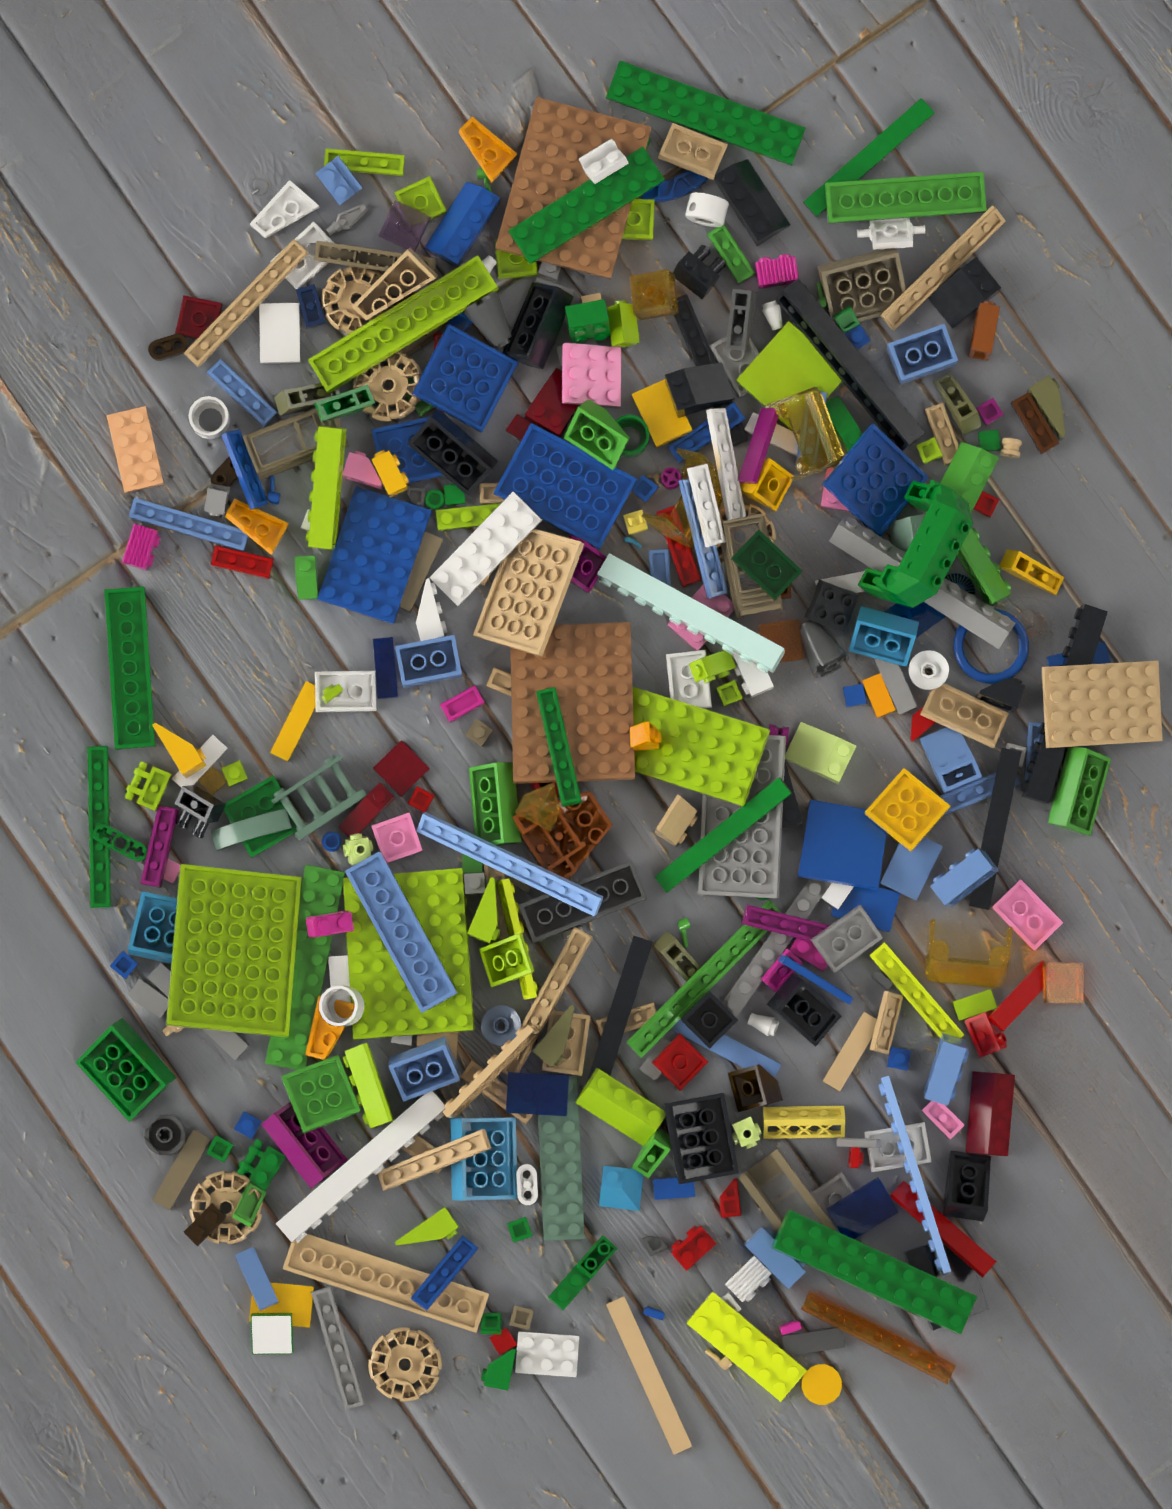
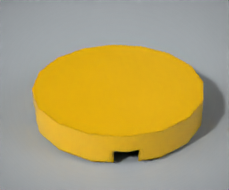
M816 1364L809 1367L803 1375L801 1389L804 1396L810 1402L817 1405H827L834 1402L840 1395L842 1380L839 1373L833 1367L827 1364Z

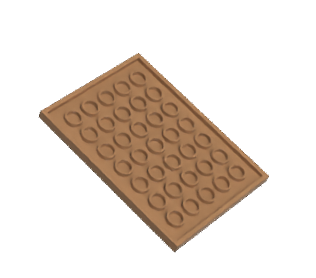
M536 97L495 250L524 257L508 230L590 180L579 161L580 157L610 139L615 141L617 148L625 157L641 147H644L646 150L652 127ZM632 202L537 261L611 280Z
M631 623L554 625L542 657L510 648L513 783L556 782L536 691L556 687L577 781L634 780L635 754L630 742V727L634 726Z

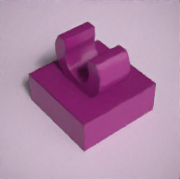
M994 398L976 408L986 426L1004 415Z

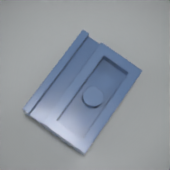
M339 155L315 173L339 205L363 188Z

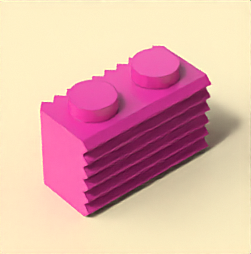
M783 254L778 256L777 259L772 260L770 257L760 258L759 262L755 263L759 289L792 284L799 279L795 256L790 257V254Z
M134 524L122 560L123 564L147 571L148 567H152L155 557L152 553L154 547L158 548L161 538L158 536V531Z
M350 911L334 912L306 918L309 937H321L354 930Z

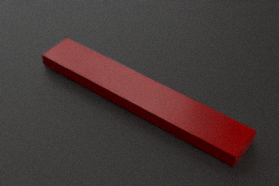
M903 1181L892 1192L890 1197L922 1224V1220L925 1219L923 1213L918 1212L915 1203L918 1200L917 1194L912 1193L910 1185ZM930 1204L942 1243L983 1278L997 1261Z

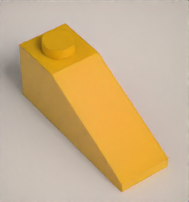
M1007 549L999 565V568L1014 577L1053 595H1057L1064 579L1060 574L1016 550Z
M157 723L152 724L178 769L186 779L207 766L204 762L206 756L200 748L197 750L192 744Z

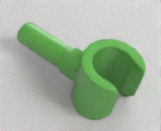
M478 168V180L484 179L486 189L492 192L489 178L482 168Z
M817 282L816 287L819 297L817 300L821 307L826 309L827 301L822 292L821 282Z
M683 918L678 921V927L682 934L683 947H688L685 930L691 928L688 919Z

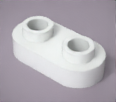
M524 1164L518 1168L516 1173L517 1195L522 1204L531 1205L538 1198L537 1172L532 1165ZM526 1170L531 1173V1176L527 1179L523 1177V1172ZM526 1191H530L532 1193V1197L530 1199H526L524 1197V1193Z

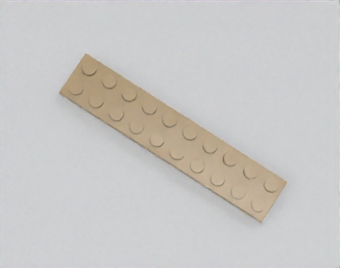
M307 1234L299 1243L296 1241L291 1242L283 1266L284 1270L477 1333L489 1297V1293L452 1281L428 1311H425L411 1297L430 1274Z

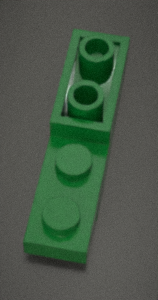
M602 1235L547 1298L563 1311L618 1248Z

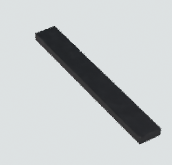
M686 294L669 301L670 308L695 366L716 363L688 295ZM733 401L714 406L713 409L726 408ZM742 422L730 429L733 447L749 440Z
M1001 748L980 850L987 853L997 868L1022 753L1021 751ZM996 874L971 892L969 906L989 910Z
M633 936L588 1080L596 1068L609 1076L611 1075L653 944L652 941Z

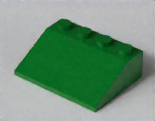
M123 1018L112 1024L75 1062L129 1122L177 1078Z

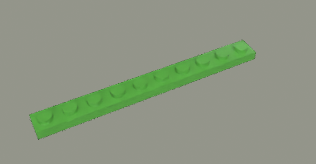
M770 900L761 907L781 913ZM743 925L626 1043L642 1058L768 931Z

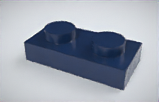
M315 284L295 289L306 329L326 324Z

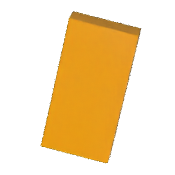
M881 673L861 681L876 718L896 711Z

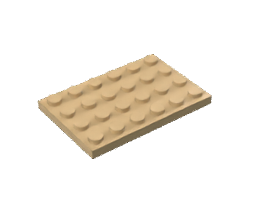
M533 529L500 563L473 636L542 657L584 543Z
M1159 661L1042 667L1046 748L1163 741Z

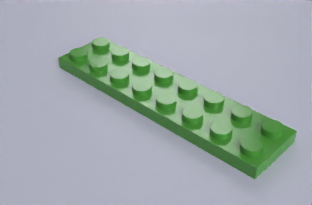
M983 172L825 183L828 224L985 213L987 211Z

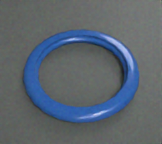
M999 609L995 610L1008 616L1016 623L1013 629L1019 641L1018 656L1008 669L996 674H987L975 669L968 662L964 654L963 641L968 630L963 626L959 625L953 640V651L960 668L972 679L986 684H995L1006 678L1014 677L1023 668L1029 654V640L1022 623L1015 616Z

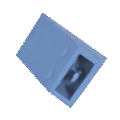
M946 727L919 739L942 794L982 777L977 763L961 733Z

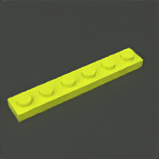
M509 878L496 881L509 937L524 933L523 924L519 921L518 917L519 906L513 896L515 893L513 883L510 882ZM532 973L520 978L519 982L523 999L536 998L538 987L536 982L533 981Z
M885 942L869 955L940 1039L942 1033L958 1038L964 1036L963 1032Z

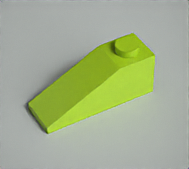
M444 1207L395 1241V1244L404 1245L438 1240L444 1237L450 1239L458 1233L456 1229L459 1226L447 1208Z

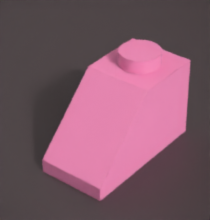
M355 451V453L349 452L343 470V478L382 490V482L366 454Z

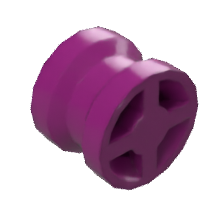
M673 467L665 469L661 475L662 485L667 489H675L679 486V481L681 480L680 471Z

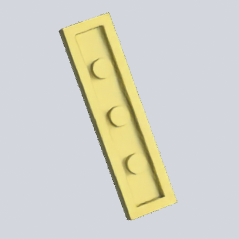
M844 1106L763 1107V1139L845 1137ZM832 1125H841L840 1130L832 1131L829 1129ZM768 1126H777L779 1130L768 1132ZM791 1126H798L800 1129H798L797 1131H790L788 1128H790ZM811 1126L820 1127L817 1131H811L808 1128Z

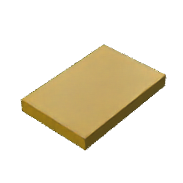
M665 379L631 394L642 419L648 426L649 434L656 448L693 431L686 416L677 417Z
M270 1282L279 1303L262 1311L259 1310L253 1295L251 1296L249 1322H251V1313H292L293 1326L310 1328L313 1306L311 1291H314L315 1286Z

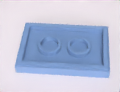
M924 837L915 849L910 852L899 843L880 883L917 900L943 846Z

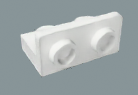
M613 139L608 140L579 158L585 174L594 184L629 164Z

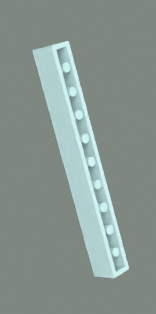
M610 553L597 573L599 579H601L600 583L603 585L616 587L618 589L617 592L627 597L630 595L635 598L634 601L642 606L649 605L656 614L669 616V620L677 625L682 623L687 626V630L691 633L704 635V639L712 644L717 642L722 645L724 651L730 654L733 652L739 654L741 660L746 663L753 662L757 664V668L765 673L768 671L774 673L785 654L783 647Z

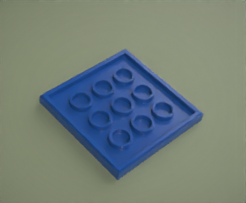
M448 324L411 395L482 433L518 362Z
M871 424L822 485L868 529L881 537L909 503L904 499V496L912 481L925 483L929 476L875 424Z
M810 800L798 877L878 891L887 832L865 815L867 809Z

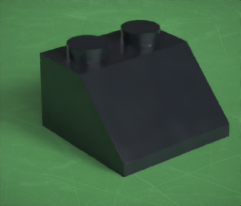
M1006 678L980 690L976 698L1014 712L1018 708L1026 685L1021 684L1022 681L1017 678Z

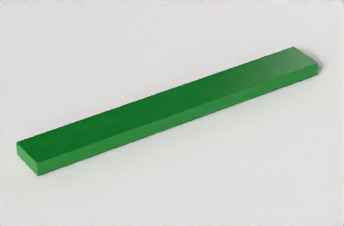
M921 98L825 183L859 181L932 117L935 112ZM825 183L803 201L815 217H818L827 209Z
M108 746L87 747L90 908L111 907L110 848L98 843L93 838L95 827L100 824L110 826ZM106 829L97 830L99 838H109L107 843L110 844V836L105 833Z
M778 777L748 801L744 807L738 809L657 874L655 879L666 893L670 892L790 796L792 792L783 780Z

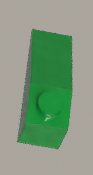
M367 384L315 402L314 404L321 421L324 422L361 412L365 408L371 407L375 401ZM361 394L362 396L358 400L356 395Z
M837 396L825 403L824 413L847 454L862 436V432L840 397Z

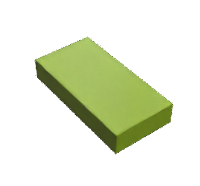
M991 989L952 1002L958 1021L997 1008Z

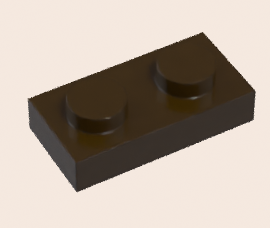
M211 1203L184 1233L198 1247L227 1216L214 1203Z

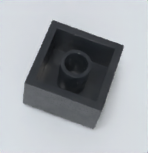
M708 991L681 1018V1021L710 1049L738 1019Z

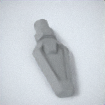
M361 204L339 213L336 221L331 223V226L326 229L328 235L331 236L341 230H350L368 211L366 206Z

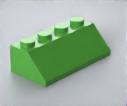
M961 442L940 483L953 489L969 503L970 512H972L999 457L982 448Z
M971 528L957 554V558L985 604L994 606L1011 595L1010 590L1012 589L1008 581L1001 578L999 574L1001 570L996 562L992 563L989 556L991 554L985 545L982 546L979 542L980 536L977 530Z
M1068 747L1052 809L1049 814V824L1091 836L1111 762L1110 758L1088 748Z
M495 762L470 767L469 775L475 836L496 846L521 843L520 832L512 819L519 813L516 784L513 783V762Z

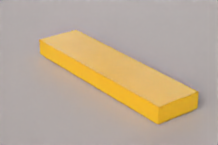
M307 681L305 682L270 751L271 754L289 762L316 708L315 685Z

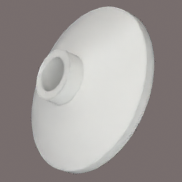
M931 650L922 651L916 654L909 664L910 679L921 689L933 690L939 688L948 678V663L938 652ZM926 669L932 670V674H931V675L925 674V670H926Z

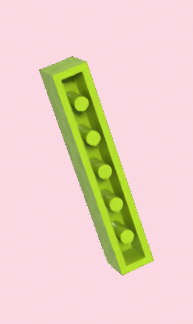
M319 426L315 432L317 450H314L313 453L315 470L312 471L311 481L314 484L313 490L310 491L309 495L312 507L308 512V522H310V529L306 533L308 547L335 549L347 428Z

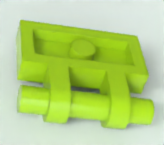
M140 761L138 768H135L133 772L135 775L131 784H128L126 788L127 793L124 798L132 801L135 794L139 795L137 804L156 812L172 774L154 766L150 773H147L145 770L148 764ZM145 778L147 780L143 789L141 790L138 788L141 779Z

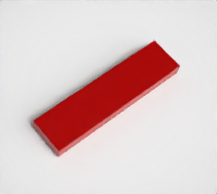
M676 506L657 511L656 514L682 587L702 581Z
M1043 960L1040 961L988 1018L1001 1031H1004L1057 974Z

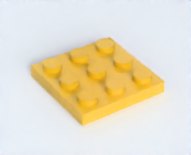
M903 768L865 811V815L912 852L950 809V805Z

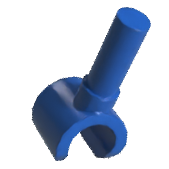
M269 476L270 491L268 493V501L272 504H279L280 493L275 492V476Z

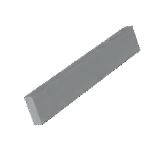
M160 963L147 978L168 997L171 971ZM202 1029L235 1061L249 1047L235 1032Z
M328 1286L311 1291L345 1410L365 1405L332 1287Z

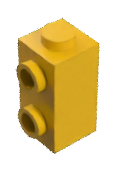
M384 450L374 454V458L371 459L389 497L391 498L407 490L406 484L409 481L405 472L400 473L397 467L400 465L396 454L391 455L390 451L385 452Z

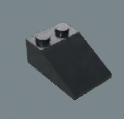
M975 257L933 292L928 299L953 329L974 313L980 303L989 301L997 295L1001 286L979 259Z
M722 362L683 368L665 374V383L678 418L735 400Z
M793 973L766 1004L815 1047L841 1017L834 1008Z
M950 1151L944 1194V1216L984 1221L988 1212L991 1156Z

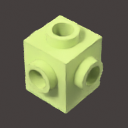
M362 833L352 834L349 839H345L343 852L345 857L348 856V863L351 865L358 864L370 857L371 852H373L372 841L368 837L362 836Z
M751 1117L731 1124L734 1131L732 1138L735 1145L745 1146L746 1149L757 1145L756 1141L760 1140L759 1135L762 1132L758 1123L754 1124ZM745 1130L749 1131V1136L747 1138H745L743 1135V1132Z

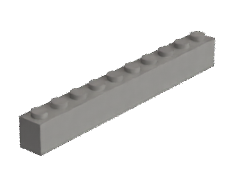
M847 515L839 523L829 542L868 567L881 572L884 571L887 564L898 567L906 553ZM944 578L937 594L924 601L997 649L1001 647L1016 624L1008 616L999 613L992 606L985 604L977 599L976 596L966 592L946 578Z

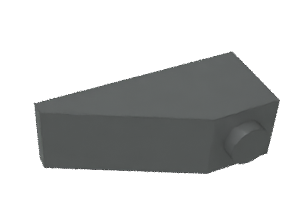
M732 289L726 349L746 351L756 310L757 292Z

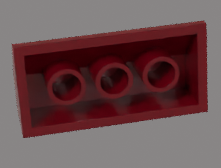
M972 1071L966 1153L1008 1156L1015 1075Z

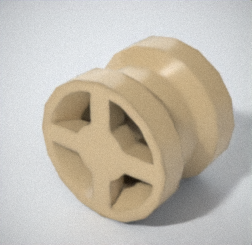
M1003 438V449L1000 455L1008 458H1020L1019 447L1022 445V441L1013 438Z

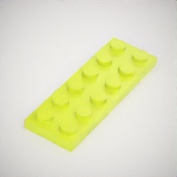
M713 1291L686 1322L780 1402L807 1371L806 1368Z

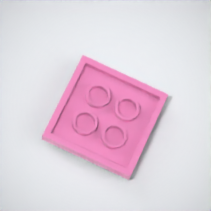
M564 343L562 345V403L581 405L590 399L601 407H621V347Z

